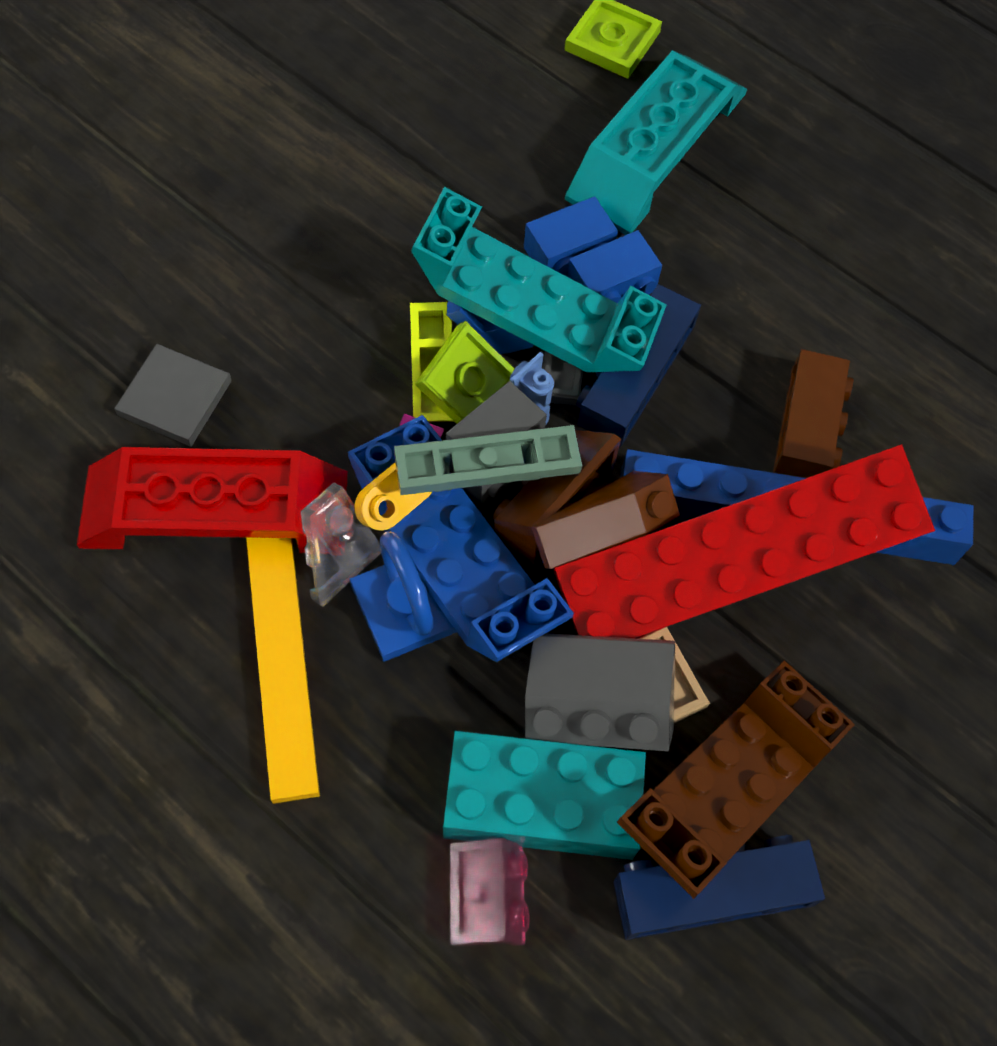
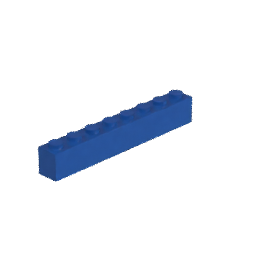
M629 449L626 451L620 475L621 478L632 471L668 474L680 514L674 520L688 521L806 479ZM923 497L935 531L876 552L955 565L973 545L974 505Z

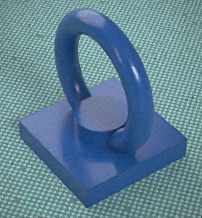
M385 532L380 538V549L384 565L350 578V585L383 662L456 633L454 627L421 581L412 557L402 539L394 532Z

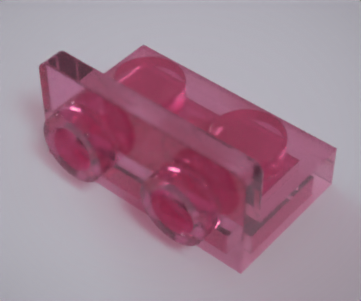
M505 838L450 843L451 945L472 946L506 943L516 946L525 944V932L528 930L530 923L529 909L524 902V881L528 876V861L521 845Z

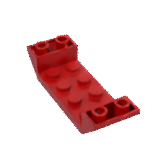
M121 447L88 467L77 546L79 549H123L125 535L296 538L300 553H344L348 471L298 450Z

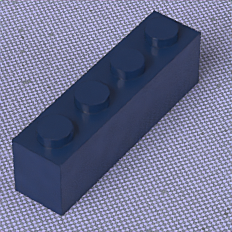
M660 284L656 286L651 296L667 304L643 368L640 371L596 372L595 376L598 379L593 387L587 384L576 402V407L580 408L577 425L588 431L617 435L621 438L619 447L625 442L693 331L701 308L700 304Z
M792 835L779 836L765 840V848L748 851L744 843L694 899L661 866L653 867L652 860H640L625 864V872L619 873L613 881L625 940L817 905L825 900V895L810 840L794 842Z

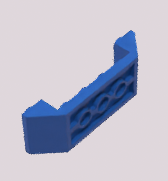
M421 415L348 451V457L360 487L363 489L395 463L394 446L442 441V439L426 418ZM462 488L440 492L433 491L427 499L395 526L384 530L385 532H394L402 539L412 557L421 581L466 646L495 662L500 661L573 618L574 612L548 578L536 585L533 583ZM385 500L379 505L380 515H383L387 510Z

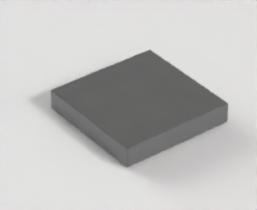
M156 344L114 409L117 416L192 447L232 381L230 373Z

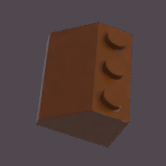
M575 430L582 462V469L579 474L546 477L530 481L522 480L519 487L520 492L512 500L506 498L500 503L492 517L494 519V531L510 551L533 568L542 558L531 526L603 488L609 482L621 438L613 433Z

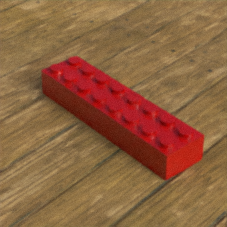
M901 444L554 568V574L564 601L574 612L571 621L576 635L636 638L934 532L935 528Z

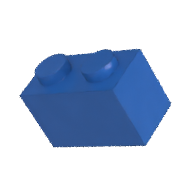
M594 196L526 223L524 249L532 259L567 276L570 258L615 240L618 230Z
M637 230L570 258L567 277L618 303L630 285L648 295L651 294L658 285L662 264L642 234Z

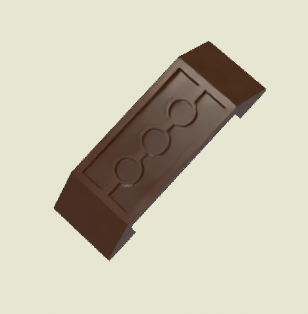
M784 660L758 685L749 698L654 790L650 788L619 818L617 823L694 899L855 724Z

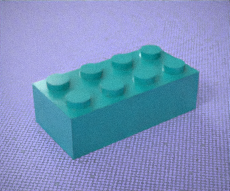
M455 731L443 824V838L633 860L640 850V845L617 821L643 796L646 752Z

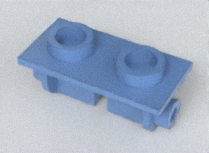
M539 352L530 362H521L512 372L510 381L547 414V424L550 416V406L548 404L551 403L554 379L542 369L543 353Z

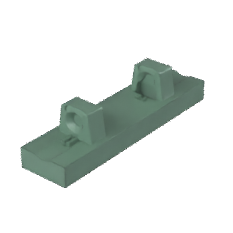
M574 425L394 446L400 495L433 491L440 492L522 480H538L546 477L579 474L582 469ZM450 458L452 461L453 473H450Z

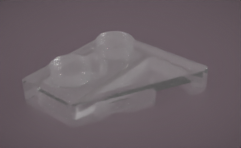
M332 483L301 511L302 529L307 537L305 547L306 562L313 569L315 588L310 589V596L314 602L322 607L350 582V578L357 576L381 554L380 543L371 529L359 522L355 514L354 503L345 489L336 483Z

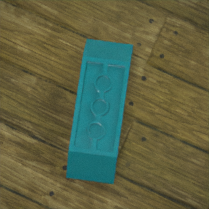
M672 50L591 143L565 195V200L574 205L595 196L617 230L624 235L632 233L649 213L654 191L719 112L728 117L746 95L747 88L690 57Z
M446 187L443 188L411 250L439 296L585 372L640 371L643 368L667 304L631 285L618 303L604 297L472 227L482 206Z

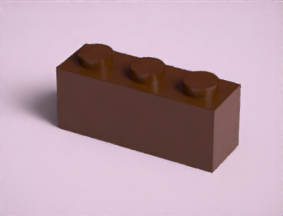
M801 349L791 370L773 473L808 478L839 467L843 450L836 447L838 436L842 437L848 420V413L842 411L843 402L849 400L854 382L852 377H848L850 360Z

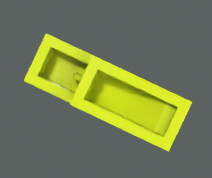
M448 302L410 303L413 417L417 418L423 415L429 423L454 422L415 385L416 381L452 333V320L446 315Z

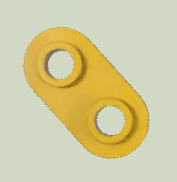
M393 463L359 492L355 500V514L359 522L368 528L388 530L427 499L432 492L400 495L396 463ZM385 500L387 510L383 515H380L379 505Z

